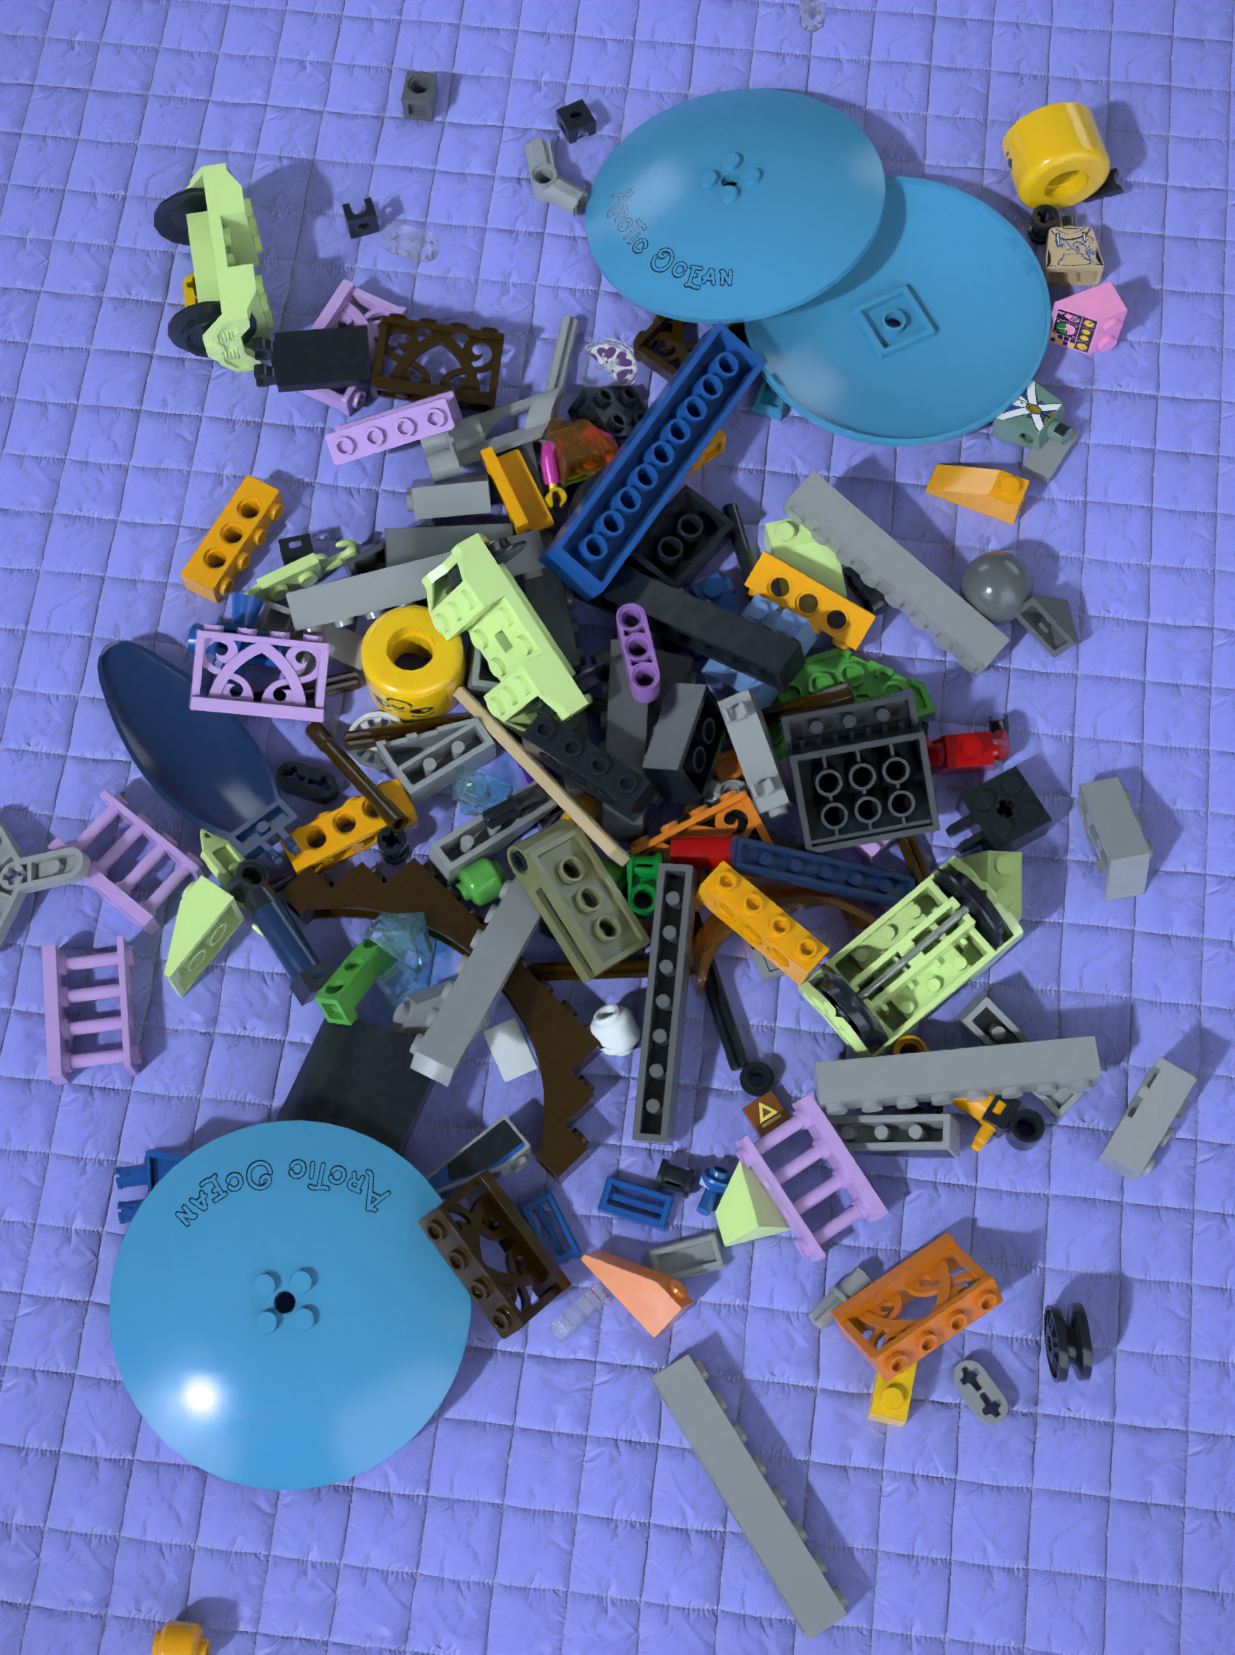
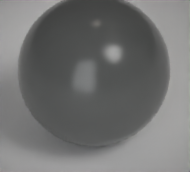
M991 551L979 555L966 567L960 582V594L968 604L993 624L1005 623L1015 619L1021 612L1023 603L1032 596L1033 579L1026 564L1017 556L1003 551Z

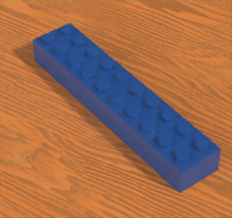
M720 321L703 334L538 560L587 602L602 593L766 363Z

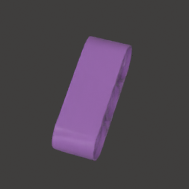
M627 603L622 605L616 614L618 640L633 698L641 703H650L660 693L658 663L644 609L638 604ZM628 621L639 623L634 627L624 625ZM635 650L645 652L642 656H634L631 653ZM643 679H648L653 682L651 685L641 686L638 684V682Z

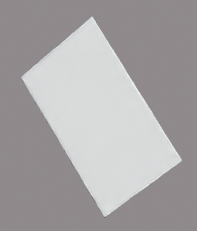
M516 1018L482 1031L505 1083L538 1069Z

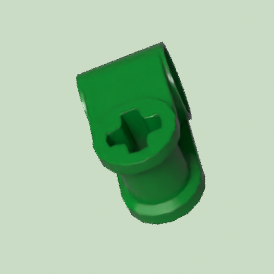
M628 852L631 858L627 862L628 905L636 917L648 918L654 914L659 863L662 861V853H656L655 856L634 855L633 852ZM639 893H646L651 896L653 904L647 909H639L633 902L635 896Z

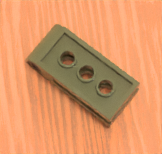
M561 819L508 848L507 857L511 868L583 984L651 943L647 933L580 826L575 827L571 821Z

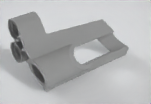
M565 385L454 421V429L420 439L434 483L465 473L463 466L481 460L480 451L492 446L495 454L543 437L552 423L557 400L563 399L566 396ZM529 410L525 428L488 440L485 439L500 419Z

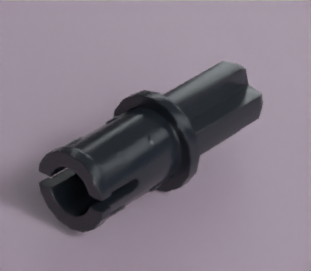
M536 783L534 786L516 795L509 794L506 800L482 812L483 821L489 829H493L515 817L520 819L523 817V813L548 801L546 792Z

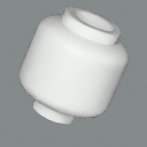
M616 1004L605 1005L597 1010L591 1022L590 1030L592 1035L601 1042L600 1050L610 1056H625L631 1053L640 1039L641 1032L630 1010Z

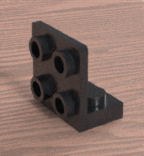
M629 385L584 387L567 412L580 437L588 428H598L612 434L615 441L628 438L646 413V410L634 387ZM595 447L587 449L592 460H603L605 457L601 449Z

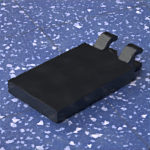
M367 325L274 333L275 341L264 337L252 339L255 360L271 359L272 367L267 364L254 365V378H256L257 387L277 385L278 391L281 393L371 385L372 377Z

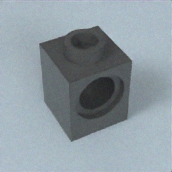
M407 71L401 98L404 118L433 121L439 93L436 74L425 71Z

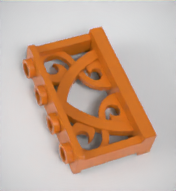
M733 789L719 797L721 803L711 808L705 804L689 813L690 819L680 824L678 820H674L660 828L661 834L649 839L648 835L635 840L630 844L632 849L627 851V853L633 852L634 855L648 856L651 852L662 851L664 853V860L661 863L671 864V847L665 844L671 841V837L732 835L738 828V820L733 825H728L724 821L725 815L731 810H740L747 815L748 824L740 837L748 838L756 828L763 842L773 844L746 790L739 793L737 789ZM715 818L716 828L700 826ZM698 871L699 887L697 888V892L700 888V885L708 877L701 871ZM740 874L749 882L757 879L756 877ZM648 895V897H649L651 903L653 904V900H652L651 896ZM697 899L695 910L704 906Z
M946 1232L833 1309L831 1313L842 1336L849 1343L851 1342L880 1374L881 1378L888 1382L1001 1304L1003 1298L995 1279L956 1244L955 1239ZM959 1267L964 1271V1273L955 1276L951 1275ZM968 1282H969V1283H974V1284L971 1285L970 1287H966V1286H963V1285H959V1284L968 1283ZM938 1294L931 1314L921 1319L899 1320L902 1316L904 1305L912 1299ZM867 1330H872L873 1333L866 1340L862 1334ZM885 1334L884 1340L886 1345L876 1350L878 1341Z

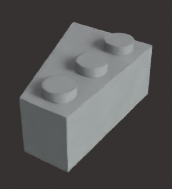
M477 717L439 726L437 730L416 734L414 732L406 734L404 738L388 742L386 740L375 742L378 756L392 777L399 780L413 807L496 758L495 742Z
M1118 777L1079 784L1077 807L1088 844H1094L1100 859L1094 862L1097 873L1104 872L1106 878V887L1103 891L1105 901L1108 902L1145 894L1149 861L1153 859L1154 852L1151 841L1143 836L1142 821L1139 814H1134L1131 808L1132 800L1129 790L1123 789Z
M1159 1056L1143 1079L1097 1161L1132 1182H1135L1141 1174L1147 1177L1157 1161V1158L1152 1156L1158 1145L1163 1148L1173 1132V1129L1169 1126L1174 1117L1180 1119L1190 1101L1186 1097L1197 1078Z

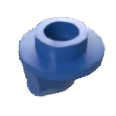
M711 1165L710 1168L701 1169L699 1184L706 1188L697 1207V1212L700 1214L710 1215L718 1193L724 1194L731 1180L730 1172L727 1169L718 1165Z

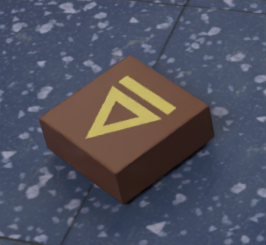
M772 1090L742 1108V1112L760 1138L790 1119Z

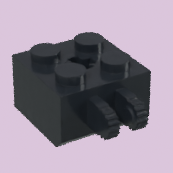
M1017 766L959 796L956 810L962 818L948 826L945 831L949 837L957 836L967 829L973 834L957 845L956 848L960 854H965L978 846H981L983 851L1015 852L1046 835L1052 818Z

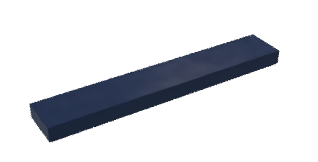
M734 836L730 839L729 866L739 874L891 908L916 888L915 876L740 836Z

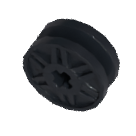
M1080 1302L1071 1303L1068 1306L1066 1320H1064L1057 1304L1047 1305L1044 1312V1338L1052 1379L1055 1383L1065 1382L1068 1377L1069 1365H1072L1075 1376L1079 1381L1089 1380L1092 1374V1343L1087 1315L1083 1305Z

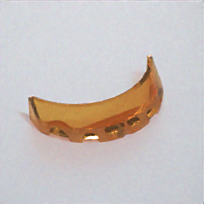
M779 882L755 886L786 913L827 905L839 909L847 923L856 929H867L878 920L871 911L855 899ZM713 912L701 926L692 944L689 975L695 995L703 994L712 959L720 945L733 931Z

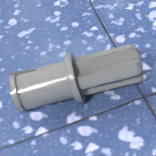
M855 1267L836 1287L831 1286L828 1289L829 1294L809 1312L810 1321L819 1329L827 1326L834 1319L831 1313L833 1309L872 1283L867 1274L860 1268Z

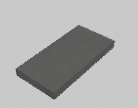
M513 523L384 528L386 568L450 552L458 543L476 533L483 534L489 541L513 536Z

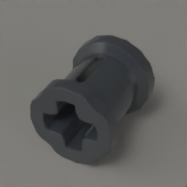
M1047 204L1039 205L1033 210L1032 223L1028 229L1030 240L1039 245L1046 243L1049 229L1055 227L1059 219L1057 209ZM1048 213V214H1049L1048 220H1045L1046 214ZM1039 229H1042L1040 236H1038Z
M388 826L379 832L377 844L384 861L391 865H398L407 860L410 854V847L407 844L405 832L403 830L393 832Z
M663 1158L656 1176L654 1188L660 1190L664 1187L680 1192L684 1198L688 1199L695 1181L697 1168L691 1167L688 1170L669 1164V1160Z

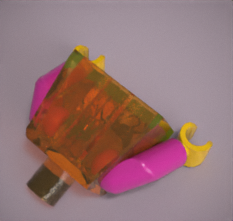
M555 417L547 425L546 442L541 448V467L544 483L549 486V493L544 498L548 509L553 507L552 496L558 498L560 507L567 499L566 492L558 487V482L563 486H567L588 479L597 471L606 467L619 450L612 434L598 429L587 419L566 423L561 417Z

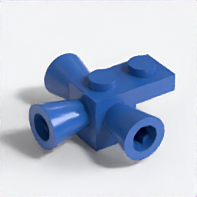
M233 593L232 624L217 622L216 625L224 626V632L237 633V627L252 629L264 600L246 594ZM195 623L188 634V648L193 655L195 651L196 629L204 630V625L200 623ZM257 632V636L270 637V633ZM234 641L238 652L254 644L252 642ZM222 642L211 643L206 649V654L211 653L216 656V652L219 655H225L228 651L227 645ZM271 645L284 657L290 646ZM263 653L252 657L244 663L279 669ZM244 664L234 674L244 678ZM229 679L227 683L235 685L230 688V694L241 695L243 692L241 684Z

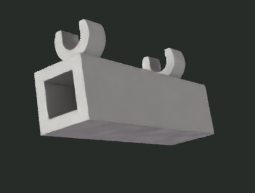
M745 690L718 701L757 813L762 816L768 815L769 819H775L789 813L787 808L796 804L756 694L750 690Z

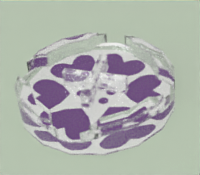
M607 338L602 339V342L595 343L594 341L588 344L579 354L577 360L578 379L583 387L632 386L638 374L637 359L634 357L632 348L620 340Z

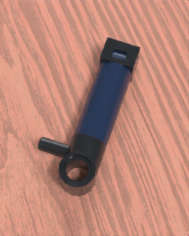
M257 859L244 860L239 864L228 883L230 895L235 900L244 904L293 982L289 986L301 1006H304L315 1000V995L335 972L327 959L322 962L319 960L277 894L296 877L293 873L289 872L269 882L270 873L263 862ZM244 878L252 880L254 885L247 883Z

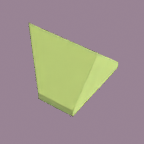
M739 1161L715 1211L724 1247L791 1230L754 1171L746 1168Z

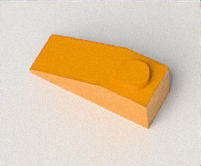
M937 464L925 492L1014 525L1030 481L1002 470Z

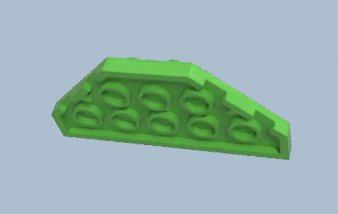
M839 647L806 657V663L785 692L778 689L779 694L770 705L773 706L841 684L850 683L854 692V699L911 689L914 692L918 722L934 717L936 714L933 702L923 682L914 678L909 680L895 674L891 668L872 660L867 662L853 656L851 651L842 650ZM778 723L768 726V730L781 761L786 757L781 724Z

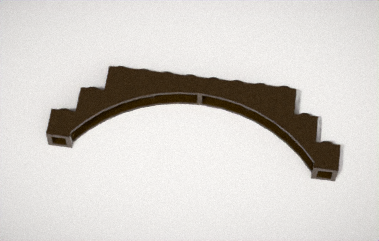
M415 857L388 881L376 867L373 866L369 869L361 862L336 885L325 872L321 870L317 873L309 865L280 891L284 903L305 925L315 919L329 918L369 919L392 923L423 933L444 943L461 955H471L473 948L470 947L474 935L478 929L483 931L486 929L482 925L484 920L473 908L467 910L460 903L462 900L460 895L450 885L444 887L437 880L439 876L436 871L426 862L422 865ZM520 956L501 992L508 999L522 1021L534 1047L541 1071L544 1090V1124L541 1147L534 1152L535 1159L561 1185L590 1157L589 1148L587 1147L590 1143L588 1139L577 1128H574L572 1131L570 1128L596 1104L595 1095L593 1094L595 1091L594 1086L583 1075L579 1078L576 1076L602 1052L600 1050L601 1042L592 1035L590 1024L587 1023L583 1026L575 1018L578 1014L567 1001L563 1000L560 1003L552 995L554 990L544 978L539 977L536 979L528 971L531 968L530 965Z

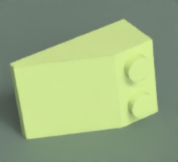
M790 518L765 523L763 542L767 552L848 598L841 563L837 560L833 551L826 545L818 544L812 538L811 532L801 524L794 523ZM782 577L776 578L775 583L779 596L786 595L790 590L789 582ZM804 594L800 598V607L804 611L813 612L817 609L818 600L814 595ZM833 610L828 615L841 613V611Z
M202 875L196 882L190 883L183 892V899L180 901L164 971L165 977L176 994L181 998L245 920L234 897Z

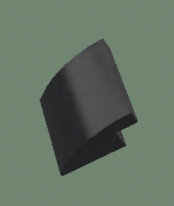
M911 689L779 713L791 784L806 852L815 854L940 831L925 732L918 723L914 692Z
M324 1018L276 1121L305 1120L349 1128L375 1139L402 1156L436 1081L410 1068L414 1054L410 1053L409 1050L415 1037L355 1020L352 1025L328 1023L327 1019Z

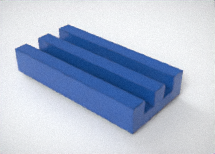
M607 1176L597 1210L665 1232L675 1196ZM615 1187L665 1202L664 1208L612 1193L611 1188ZM610 1200L660 1215L661 1218L658 1220L607 1204V1201Z
M551 1191L519 1206L527 1224L549 1252L529 1211L533 1208L536 1209L559 1255L554 1258L558 1266L568 1263L573 1258L582 1256V1252ZM547 1201L571 1248L566 1253L542 1206Z

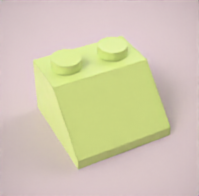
M988 850L959 858L979 876L981 882L985 881L997 895L996 898L1009 909L1019 923L1022 917V852Z

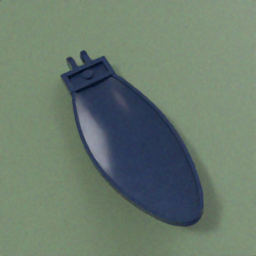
M118 641L106 645L98 658L97 669L107 707L132 760L159 796L175 811L196 826L217 837L228 840L244 860L255 859L262 853H265L276 868L281 867L284 864L282 857L272 847L280 840L294 856L300 853L301 849L289 835L302 825L300 818L281 799L275 778L264 755L236 716L231 713L190 710L189 701L192 677L151 650L129 641ZM201 685L200 696H208L209 691Z

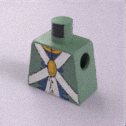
M1033 379L1022 395L1005 412L993 420V436L1031 450L1032 448L1040 450L1050 438L1065 445L1071 438L1073 428L1064 424L1065 405L1063 402Z

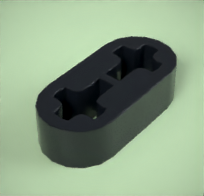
M846 566L842 569L845 582L863 608L875 614L876 617L888 610V603L880 591L867 586L861 580L860 575L851 567Z
M293 761L284 763L277 771L278 783L287 794L318 804L331 803L338 795L339 789L336 779L327 771ZM294 772H297L299 779L302 781L293 780L291 784H288L286 775L292 776ZM324 782H327L330 790H323L322 794H319L317 787L314 785L322 786Z

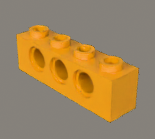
M249 475L245 477L180 573L186 589L216 604H219L223 596H227L231 592L235 578L240 571H244L248 567L251 554L257 546H261L264 543L269 527L273 521L280 519L284 511L280 490ZM250 514H257L253 518H246ZM235 538H241V540L236 543H230V541ZM218 563H225L222 567L213 568Z
M763 551L744 584L750 588L747 593L754 598L757 594L778 604L782 611L786 608L808 619L815 634L820 636L821 632L824 631L833 637L831 643L842 650H849L850 647L857 650L876 617L872 612L767 551ZM778 577L785 578L790 584V590L784 596H778L772 590V583ZM804 594H812L817 598L818 606L815 611L806 612L800 607V598ZM839 610L845 614L846 623L843 627L833 628L829 625L827 617L831 611Z
M397 778L391 782L383 781L376 785L408 817V824L403 830L419 822L416 810ZM354 796L348 799L342 807L332 812L325 811L314 818L313 822L303 827L299 826L289 834L301 849V852L296 856L286 849L281 840L279 842L297 876L309 865L319 873L321 870L324 872L376 845L379 832L384 827H387V824L380 817L370 816L374 807L364 796ZM345 824L356 825L350 832L340 831L341 827ZM316 839L326 840L325 844L319 848L310 846Z
M722 861L703 881L695 896L699 902L799 986L811 975L830 950L725 861Z

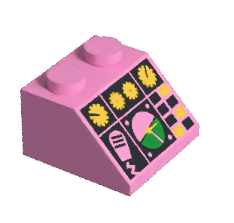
M1111 281L1054 302L1048 341L1088 355L1098 351L1105 352L1113 348L1117 344L1128 310Z

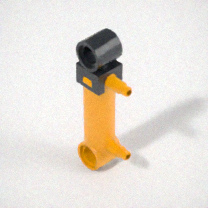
M906 1035L896 1041L891 1055L900 1054L904 1050H909L913 1053L932 1050L928 1049L925 1042L919 1037ZM1001 1094L988 1096L987 1100L981 1102H967V1098L953 1099V1103H951L979 1121L978 1126L980 1128L971 1144V1149L975 1152H980L992 1135L999 1139L1004 1129L1006 1139L1014 1149L1027 1151L1037 1145L1045 1130V1122L1037 1111L1021 1109L1016 1112L1021 1103L1016 1098L1003 1099ZM1017 1124H1028L1033 1130V1135L1030 1137L1021 1135L1017 1130Z

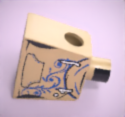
M1067 215L1061 217L1058 220V227L1049 229L1045 244L1042 271L1047 286L1099 285L1104 264L1093 229L1090 227H1077L1074 216Z

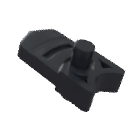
M1111 169L1103 185L1091 196L1083 200V202L1087 203L1123 193L1122 187L1116 183V179L1119 176L1118 169Z

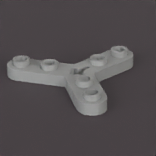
M1 818L0 948L27 893L77 883L87 876L91 865L90 857L87 853L75 847H67L24 857L7 825ZM17 872L22 875H27V877L19 876L15 878L14 883L11 882V878L16 877Z

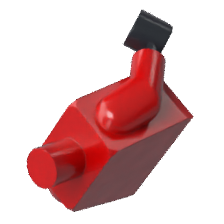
M1003 714L1004 718L1000 720H993L992 716H989V731L944 735L932 742L928 737L929 724L922 721V726L920 727L925 732L932 775L995 770L994 761L1006 760L1010 754L1008 716Z

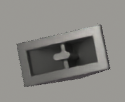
M1034 594L1023 603L1022 610L1016 617L1017 620L1053 658L1077 644L1078 637L1067 599Z

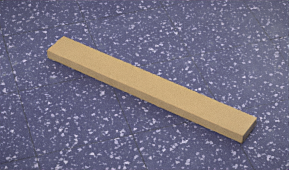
M461 686L454 692L453 696L475 718L479 719L484 728L612 860L623 867L631 859L630 855L544 766L525 752L524 746L506 727L500 724L498 719L490 713L477 697Z

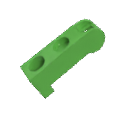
M364 939L355 947L315 995L314 999L328 1023L352 1025L358 1017L354 1008L382 971L390 969L395 961V948L390 941Z

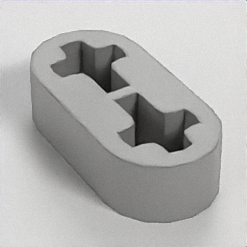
M965 1360L959 1363L952 1374L954 1388L979 1422L987 1426L999 1424L1008 1413V1403L1005 1397L978 1362ZM962 1369H965L968 1373L973 1370L977 1373L978 1376L974 1381L980 1389L978 1392L970 1383L965 1385L961 1383L960 1379L963 1377ZM981 1394L990 1403L998 1402L999 1407L996 1410L998 1417L995 1418L992 1414L987 1416L983 1414L982 1410L985 1407V1403L980 1397Z

